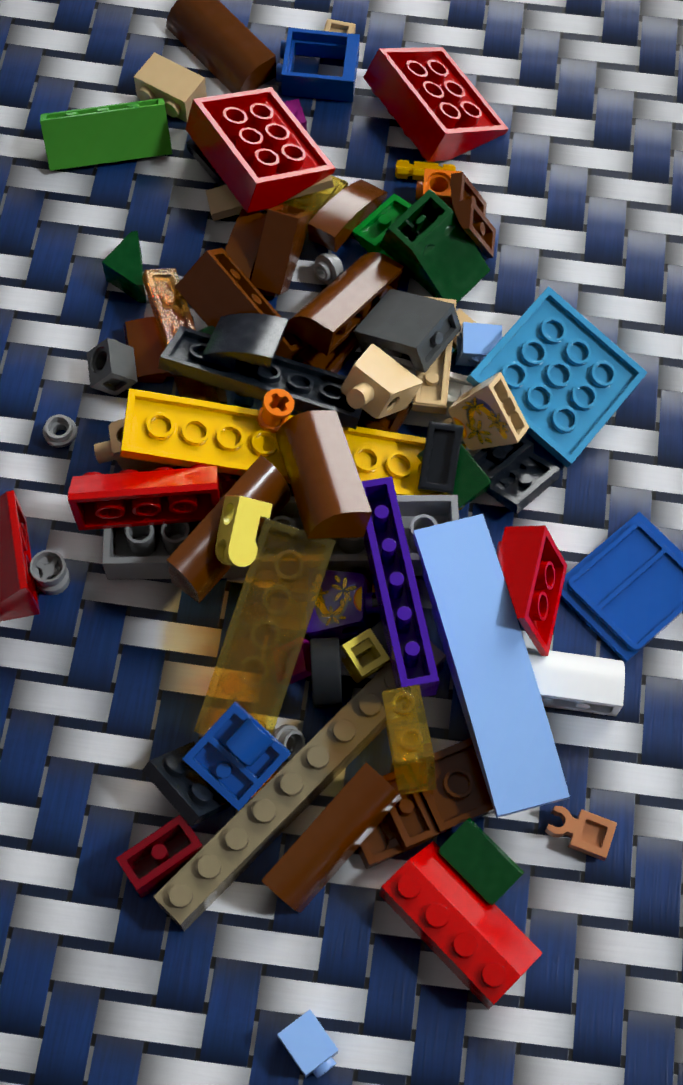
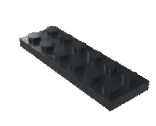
M184 326L179 327L160 356L158 369L168 371L174 376L200 381L210 387H220L233 391L242 397H252L263 401L268 391L276 388L283 389L293 397L294 411L303 413L316 410H336L342 427L356 429L363 413L362 408H352L348 404L346 396L340 390L347 378L346 376L278 355L275 356L270 369L241 360L238 361L235 370L202 361V355L212 335Z

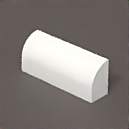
M526 647L545 707L617 716L623 707L625 667L623 661L549 650L548 656H541L536 648Z

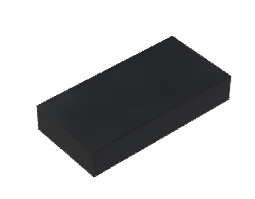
M429 421L418 485L419 491L453 495L464 426Z

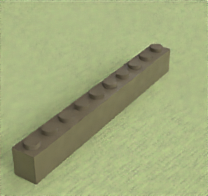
M430 641L437 673L439 674L443 669L446 655ZM390 661L153 896L157 904L184 932L413 700L399 701Z

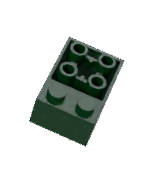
M431 189L388 227L379 245L395 261L405 266L404 270L433 297L457 300L456 304L490 272V268L472 239L460 225L455 212Z

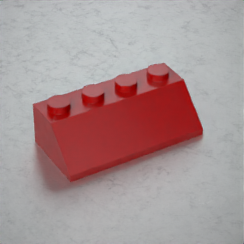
M196 464L190 468L182 469L159 467L154 471L141 472L126 469L114 474L88 472L83 474V476H73L68 491V502L79 531L199 522L220 501L217 466L208 467L204 464Z
M433 841L410 858L381 886L379 895L489 1010L543 953L495 904L490 905L439 854L438 849L440 847Z

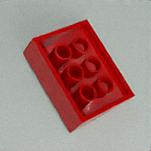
M443 47L379 48L363 77L371 87L372 92L385 105L388 113L401 126L404 134L411 139L420 151L421 156L428 162L451 160L506 134L508 131V127Z
M272 87L196 98L192 101L185 130L247 213L278 206L322 179L332 175L336 169Z

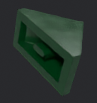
M131 231L102 261L106 281L139 303H147L138 231Z

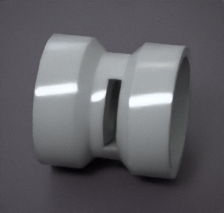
M43 550L32 558L30 572L38 589L47 595H58L64 592L70 583V573L63 556L54 550Z

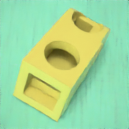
M225 495L215 545V553L221 563L229 566L246 567L256 559L258 547L255 539L260 518H270L273 504L244 496Z
M371 628L341 646L345 653L341 657L342 662L357 684L380 671L390 660Z

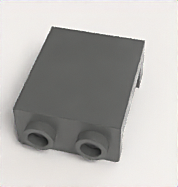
M390 289L355 328L354 334L362 354L371 344H374L378 347L409 355L414 370L425 373L458 334L461 326L454 304Z

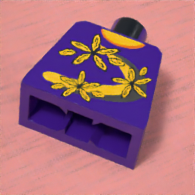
M309 569L306 633L311 639L338 637L339 640L356 637L371 628L372 614H380L376 594L372 592V585L364 574Z

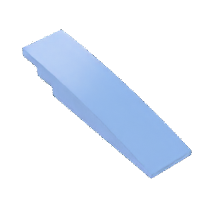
M483 514L414 530L413 538L423 567L422 576L432 604L431 613L444 654L446 655L496 818L569 799L570 795L531 661Z

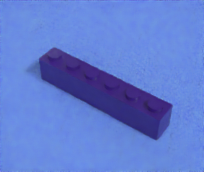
M392 476L361 481L372 510L363 539L399 701L436 695L439 677Z

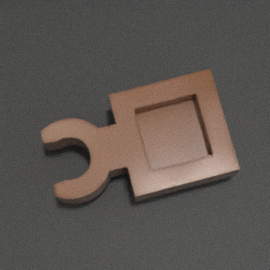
M562 806L553 807L551 814L559 816L563 821V826L555 827L548 824L545 832L552 837L567 835L571 837L568 848L604 861L607 858L617 822L582 809L576 819L572 817L566 808Z

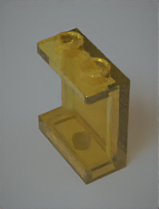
M420 685L383 691L382 699L387 720L385 725L398 793L405 795L436 789L434 753Z

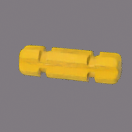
M399 159L396 162L395 176L401 179H408V176H413L412 180L423 181L425 168L456 171V167L453 164H443V167L438 166L439 163L414 161V164H409V160Z

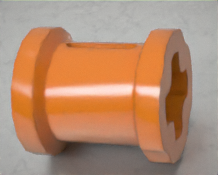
M276 388L265 394L263 406L260 408L257 422L263 430L277 433L279 428L288 420V416L291 415L294 409V399L290 393Z

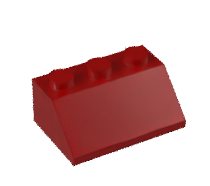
M14 490L6 491L0 496V622L40 614L36 583L30 572L32 555L27 520Z

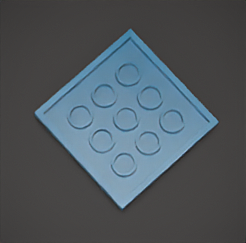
M548 286L466 380L475 387L496 373L501 372L529 426L526 433L568 468L648 372Z

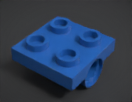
M235 701L184 756L183 760L239 811L291 755V752Z

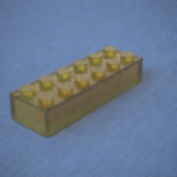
M265 518L257 541V556L249 565L194 732L205 735L236 701L273 735L336 543L335 540L328 538L307 539L304 530Z

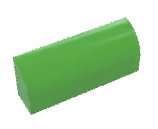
M164 98L45 113L40 116L50 171L173 154Z

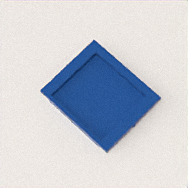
M639 511L565 575L561 599L627 663L683 613V552Z

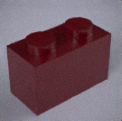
M180 814L122 853L116 860L142 899L171 879L203 848V845Z

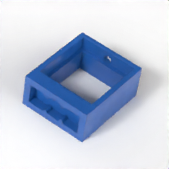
M288 28L287 40H281L280 59H284L283 64H277L276 82H281L282 95L353 102L359 60L360 34ZM295 55L344 60L343 75L338 77L293 72Z

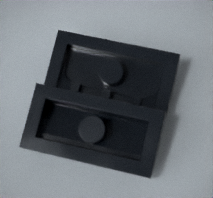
M238 313L221 316L202 355V361L235 370L238 361L241 360L270 369L285 334L288 319L258 313Z
M524 437L515 444L483 448L473 456V459L491 480V484L486 492L515 514L524 509L558 480L560 476V468L534 454V443Z

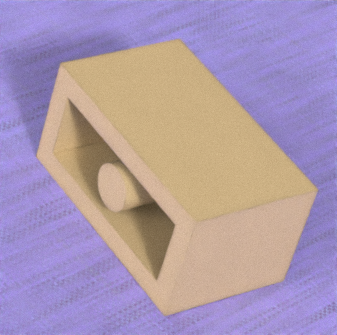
M155 52L134 76L136 94L141 101L164 98L166 113L185 122L188 121L193 99L207 97L205 77Z

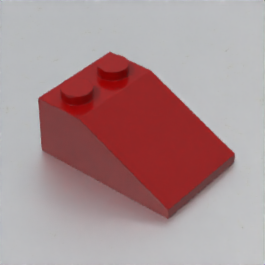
M545 525L505 527L502 541H499L497 545V558L503 571L515 613L541 656H548L567 563Z

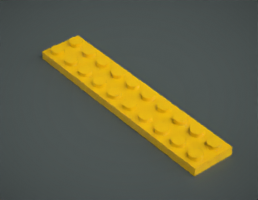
M129 388L120 457L188 468L196 464H204L208 467L217 466L219 473L242 476L258 457L262 455L278 469L287 483L290 484L276 439L277 433L265 431L259 426L257 422L259 410ZM359 426L356 429L342 427L361 481L392 476L396 495H445L418 490L422 462L417 455L425 449V437Z

